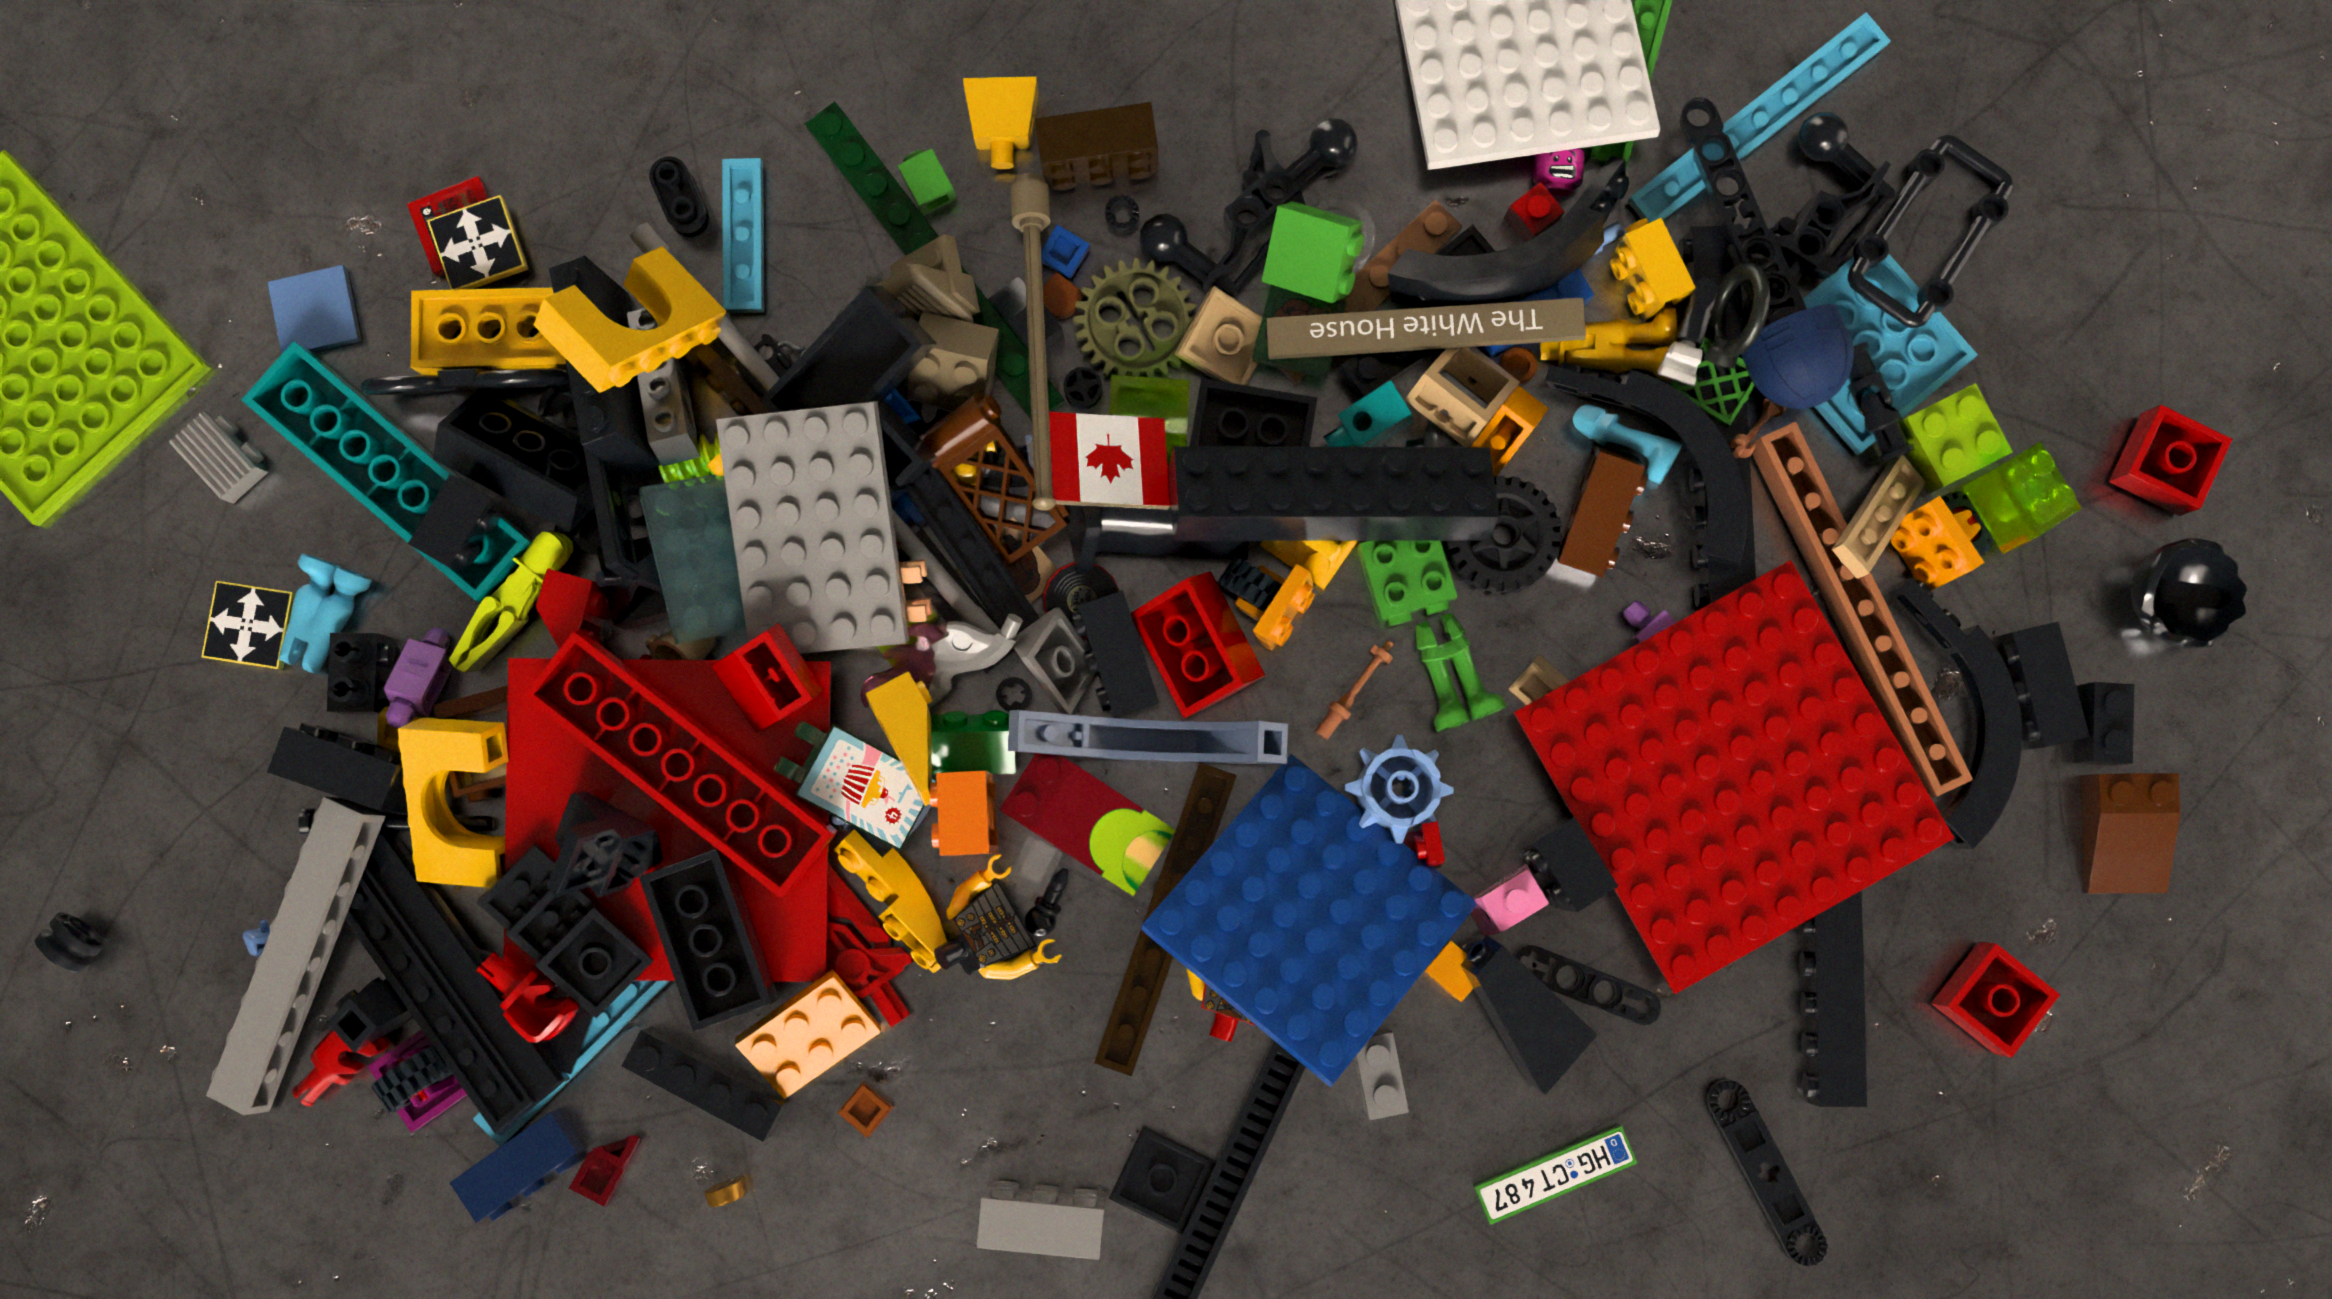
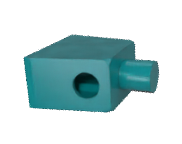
M1390 380L1340 412L1338 416L1343 424L1323 437L1329 447H1351L1354 444L1357 447H1372L1415 421L1398 390ZM1360 420H1372L1371 427L1363 432L1357 430V424Z

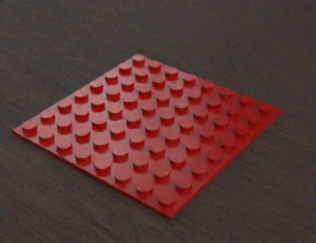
M1791 560L1514 712L1571 815L1576 818L1618 884V887L1614 890L1673 994H1677L1954 839L1946 822Z
M508 658L507 751L509 761L506 762L505 871L535 842L557 861L561 848L555 840V835L571 794L579 791L591 793L647 825H652L658 832L663 860L647 873L717 849L522 696L552 658ZM620 659L829 823L828 810L797 794L830 735L831 661H805L823 690L809 702L756 733L711 665L719 660ZM829 844L791 892L782 899L730 859L773 982H815L827 973ZM639 877L633 880L631 887L599 898L590 887H587L586 889L654 958V961L634 981H675ZM504 928L503 960L520 975L523 973L528 975L534 970L539 974L537 978L548 977L535 966L536 960L506 935L507 929Z

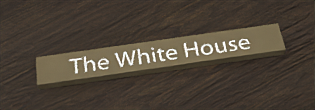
M1583 298L1267 318L1269 360L1585 340L1586 337Z

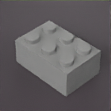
M995 1181V1187L988 1186L981 1197L976 1248L1099 1260L1106 1198L1098 1197L1099 1191L1075 1189L1074 1194L1058 1193L1059 1187L1051 1185H1035L1034 1191L1018 1189L1019 1183L1011 1181Z

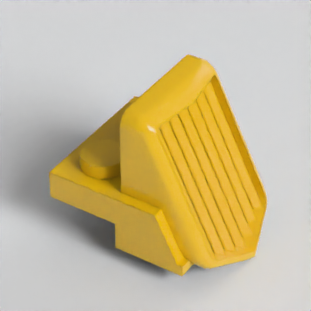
M1262 541L1260 546L1290 567L1294 568L1298 564L1308 570L1311 574L1312 582L1324 590L1358 541Z

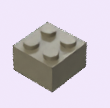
M922 312L918 324L931 336L937 345L908 374L907 400L910 398L923 404L954 410L976 393L990 396L994 387L999 329Z

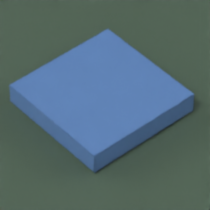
M344 265L267 282L281 354L293 341L312 352L362 342L348 268Z

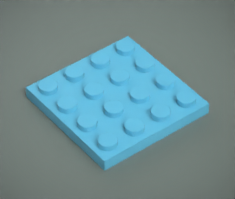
M1889 253L1877 267L1868 268L1864 275L1866 280L1915 313L1919 307L1917 293L1920 288ZM1852 257L1835 274L1805 296L1803 301L1807 309L1826 304L1838 306L1853 346L1868 341L1870 348L1867 351L1876 371L1882 372L1892 396V407H1895L1899 411L1901 418H1904L1978 354L1941 312L1933 313L1924 326L1909 328L1855 292L1850 287L1847 278L1849 269L1854 263V258ZM1847 379L1835 396L1814 407L1852 451L1859 455L1876 440L1873 433H1868L1865 428V417L1859 412L1847 387L1850 384L1849 379ZM1873 385L1864 391L1862 398L1866 394L1879 392L1880 389Z

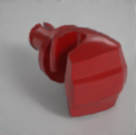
M495 951L476 970V972L483 975L504 993L502 996L504 1001L499 1005L505 1011L503 1016L528 1042H540L555 1037L569 1025L579 1008L578 1002L569 995L560 998L547 997L545 993L549 992L556 983L549 977L537 978L539 974L534 970L528 975L525 973L520 975L501 959Z
M333 1029L317 1044L310 1055L315 1067L291 1090L293 1096L297 1099L309 1088L311 1089L300 1101L305 1106H312L333 1082L339 1085H347L353 1079L354 1074L361 1072L365 1067L363 1063L353 1061L347 1057L346 1051H353ZM385 1035L356 1052L372 1057L383 1053L392 1042L389 1036Z

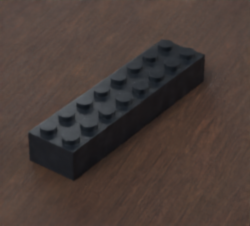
M1174 446L1168 470L1173 541L1488 540L1500 518L1490 448Z

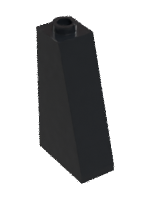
M1486 935L1482 941H1478L1469 949L1467 958L1462 962L1461 967L1522 1076L1536 1089L1546 1095L1597 1037V1034L1503 945Z

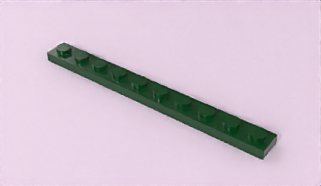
M836 101L804 123L811 135L904 256L939 237ZM961 265L962 273L968 274ZM975 284L980 312L973 315V323L999 329L995 375L1032 421L1029 352ZM1047 377L1049 412H1054L1065 404V399Z

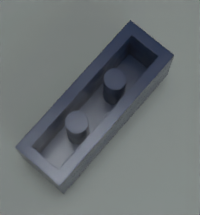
M559 1108L546 1114L452 1180L450 1185L475 1223L487 1217L494 1222L514 1208L510 1201L522 1193L525 1198H528L546 1186L547 1183L543 1179L554 1170L561 1175L580 1162L577 1154L587 1148V1146L563 1110Z

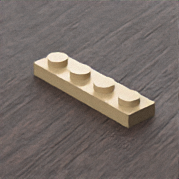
M1904 455L1888 462L1832 548V551L1838 556L1839 560L1857 579L1870 573L1927 483Z

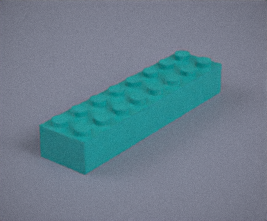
M295 341L288 346L241 399L407 543H409L448 476L451 475L463 481L448 467L434 460L433 455L312 351ZM500 513V519L495 528L489 533L486 532L478 545L480 551L476 560L469 567H465L462 573L447 567L418 549H414L471 598L481 603L485 597L491 596L506 581L507 577L518 569L520 565L512 559L514 557H521L533 540Z

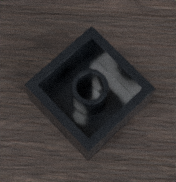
M1575 817L1559 819L1521 843L1526 850L1522 854L1525 863L1528 864L1533 874L1539 872L1547 883L1543 890L1555 908L1560 906L1564 911L1579 912L1618 887L1615 879Z

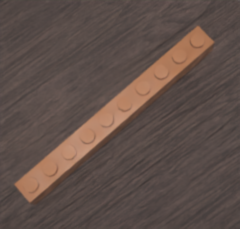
M1796 421L1759 438L1752 443L1756 445L1752 455L1875 704L1930 797H1937L1972 781L1973 778L1871 572L1857 579L1832 551L1847 524Z

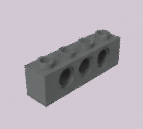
M646 308L627 313L630 329L651 330L659 327L655 318ZM672 357L662 362L654 371L650 373L644 371L638 374L648 443L662 467L701 457L683 358L676 359Z

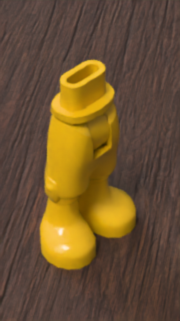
M1664 308L1657 313L1653 321L1642 324H1632L1627 320L1617 318L1612 321L1585 322V340L1540 343V360H1557L1558 366H1561V363H1569L1582 368L1609 370L1615 374L1639 369L1652 372L1660 380L1673 381V379L1658 375V369L1667 350L1675 341L1677 313L1675 308ZM1641 343L1665 347L1653 350H1632L1627 348L1626 345Z

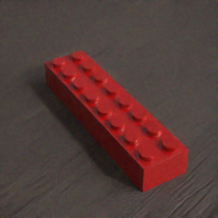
M573 631L522 695L781 899L791 892L838 832V830L585 632Z

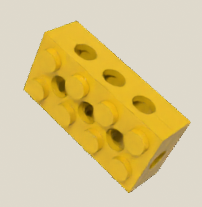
M553 288L412 290L410 368L421 375H438L437 371L473 368L492 369V371L533 368H560L567 370L565 357L540 332L530 338L531 332L536 328L534 323L542 301L545 297L554 294ZM501 327L499 334L492 338L493 332ZM462 328L460 335L453 339L456 331Z

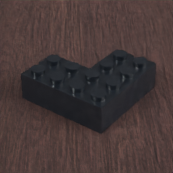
M866 286L760 401L771 413L878 401L892 506L909 488L906 484L915 482L935 462L938 456L884 399L937 343L913 318H902L907 311L883 286Z

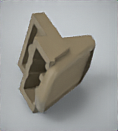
M943 234L890 265L892 276L874 285L883 286L907 311L902 318H913L917 323L922 312L970 323L974 322L973 315L980 312L973 276L962 273L956 239L950 235Z

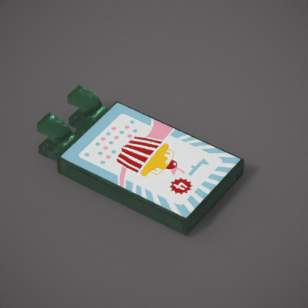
M800 720L793 735L813 745L803 767L781 756L773 770L798 783L793 795L901 851L925 805L900 760L831 723L827 732L824 733ZM932 777V782H937L936 779Z

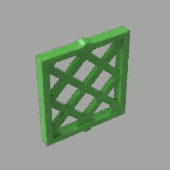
M1704 337L1700 347L1704 348L1705 354L1711 345L1710 339ZM1738 357L1736 364L1747 370L1743 359ZM1707 360L1698 364V368L1708 366L1711 379L1698 382L1696 374L1695 386H1679V382L1673 380L1670 386L1687 396L1707 415L1728 427L1733 422L1742 405L1749 399V394L1755 386L1753 381H1751L1746 391L1741 392L1738 378L1750 376L1748 371L1736 373L1735 368H1729L1730 375L1717 378L1714 363ZM1732 380L1735 393L1722 396L1719 383ZM1713 384L1716 398L1703 401L1700 387ZM1694 389L1697 400L1683 391ZM1737 398L1738 404L1732 414L1727 415L1724 401ZM1718 403L1720 413L1706 405Z

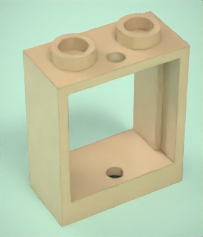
M1476 347L1446 348L1422 375L1405 398V401L1462 446L1469 447L1516 389L1520 381ZM1442 370L1448 371L1489 403L1488 407L1484 409L1441 376ZM1470 376L1477 382H1472ZM1442 409L1447 410L1449 415H1444Z

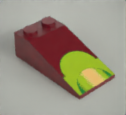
M1036 753L999 809L1010 818L1132 896L1135 895L1176 831L1062 755Z

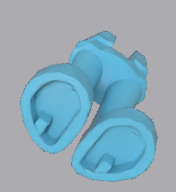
M1583 405L1573 415L1574 427L1588 438L1595 439L1602 447H1605L1608 442L1629 447L1647 457L1649 463L1647 468L1648 479L1658 485H1661L1682 446V443L1670 438L1628 428L1619 423V415L1609 414L1607 410L1595 405Z

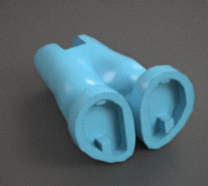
M301 553L298 564L301 570L309 575L310 581L309 584L301 586L295 594L279 660L290 665L295 664L302 656L306 644L309 643L303 658L302 667L307 672L318 674L329 654L330 633L341 632L354 611V596L369 589L372 579L355 571L342 568V566ZM334 583L335 590L334 593L330 595V590Z

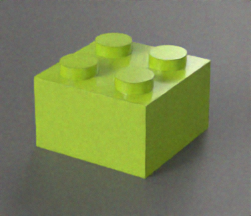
M1976 383L1899 422L1908 444H1913L1915 450L1906 454L1912 466L1927 482L1924 486L1927 494L1933 493L2013 453Z

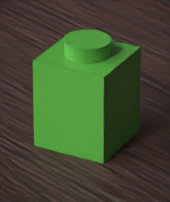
M932 148L925 152L923 150L914 151L903 159V163L898 165L900 174L923 216L956 200L954 189Z

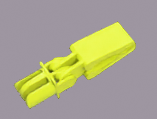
M541 532L535 537L521 557H514L512 559L520 566L507 577L506 581L491 596L485 597L449 658V661L456 669L464 673L480 671L524 627L529 620L528 613L540 594L547 568L560 571L573 552V542L568 536L562 533ZM500 614L498 626L496 627L494 632L486 639L487 633L491 625Z

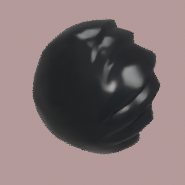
M2186 538L2168 543L2156 549L2139 565L2131 582V603L2141 624L2149 628L2154 637L2176 648H2208L2213 646L2215 640L2229 633V624L2246 615L2247 611L2243 599L2248 588L2238 575V562L2224 553L2222 545L2204 539Z

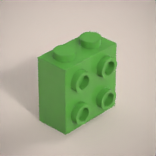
M1293 201L1277 206L1262 282L1329 303L1345 298L1346 295L1350 294L1355 283V272H1352L1355 257L1360 254L1364 243V235L1361 234L1363 222Z
M1367 541L1360 543L1356 549L1378 623L1388 620L1390 626L1399 625L1413 620L1411 613L1425 609L1427 616L1449 610L1448 603L1453 602L1458 597L1441 541Z

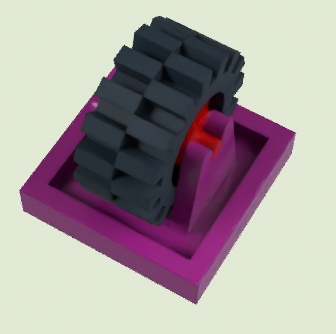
M422 1029L367 1066L376 1079V1082L371 1087L389 1114L397 1111L411 1133L417 1131L467 1096L465 1090Z

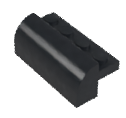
M1171 502L1168 510L1099 506L1102 531L1096 552L1233 559L1235 557L1241 560H1248L1249 541H1173Z

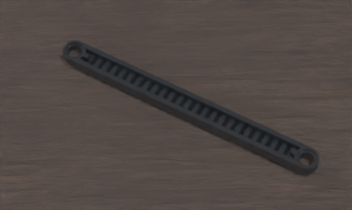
M1273 1039L1150 1299H1197L1306 1068Z

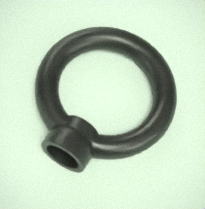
M1753 263L1740 264L1733 268L1720 283L1713 309L1710 312L1711 317L1708 328L1711 345L1706 351L1705 360L1723 367L1735 368L1738 356L1746 352L1761 333L1769 310L1770 286L1767 275L1758 265ZM1749 279L1754 292L1752 311L1744 330L1733 340L1725 335L1724 321L1726 309L1736 287L1743 280Z

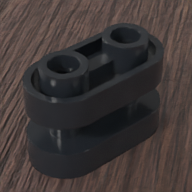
M672 156L658 159L650 169L649 179L667 221L677 234L686 241L696 242L704 239L710 233L713 222L695 178L680 159Z

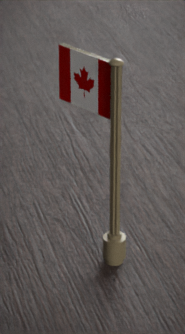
M1020 174L1015 177L1014 184L1010 188L1012 225L1023 233L1035 485V499L1032 501V505L1041 511L1050 510L1056 504L1168 510L1170 507L1164 418L1049 412L1040 232L1048 227L1051 221L1049 187L1045 183L1044 177L1039 174Z

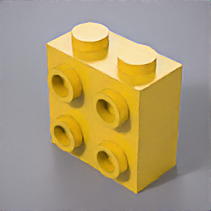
M1645 218L1628 226L1625 229L1627 233L1618 239L1619 244L1611 253V269L1619 281L1623 280L1629 292L1627 294L1629 306L1635 315L1640 314L1644 323L1654 319L1661 309L1678 308L1696 288L1662 218L1650 223Z

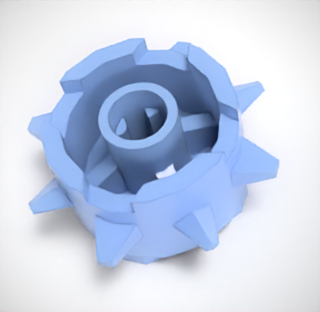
M1396 735L1391 749L1386 750L1380 755L1365 748L1359 751L1365 767L1360 773L1358 780L1345 784V791L1355 795L1360 809L1364 811L1359 822L1361 828L1378 823L1391 831L1395 843L1402 844L1408 828L1419 823L1436 822L1433 812L1439 805L1441 797L1453 794V787L1439 780L1441 778L1440 772L1435 766L1439 753L1436 750L1427 754H1423L1416 749L1410 750L1403 735ZM1403 783L1406 789L1402 793L1406 796L1399 795L1397 797L1392 791L1394 788L1392 784Z

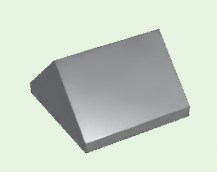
M1057 607L1017 634V642L1013 648L1061 714L1071 715L1096 673L1090 674L1083 652L1088 651L1089 648L1082 638L1078 637L1075 628L1060 607Z

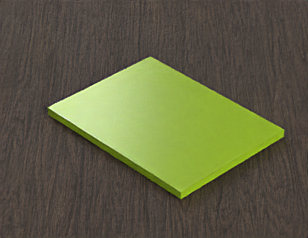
M3 150L0 152V490L31 524L40 526L212 368L14 156Z

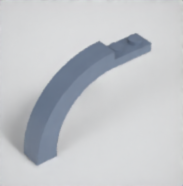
M1010 710L1008 751L1135 761L1287 764L1288 724L1264 721H1161L1092 717L1025 710Z

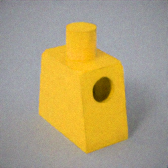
M1037 77L963 78L976 148L979 150H991L992 168H1013L1014 149H1028L1031 146L1039 97Z

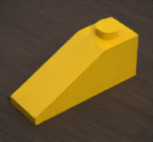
M908 671L865 694L881 728L922 802L927 806L930 804V783L932 782L931 715L927 704L933 702L923 681L915 683Z

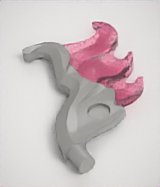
M1008 614L1002 628L997 629L995 632L983 631L966 622L957 621L947 622V633L931 624L918 623L908 627L909 636H917L918 640L911 644L893 646L883 653V660L895 659L896 664L894 667L875 673L865 680L860 692L864 707L869 705L865 693L909 671L915 683L922 680L933 700V702L927 704L928 709H930L952 689L951 679L954 675L984 669L1002 659L1017 642L1016 634L1023 620L1015 614Z

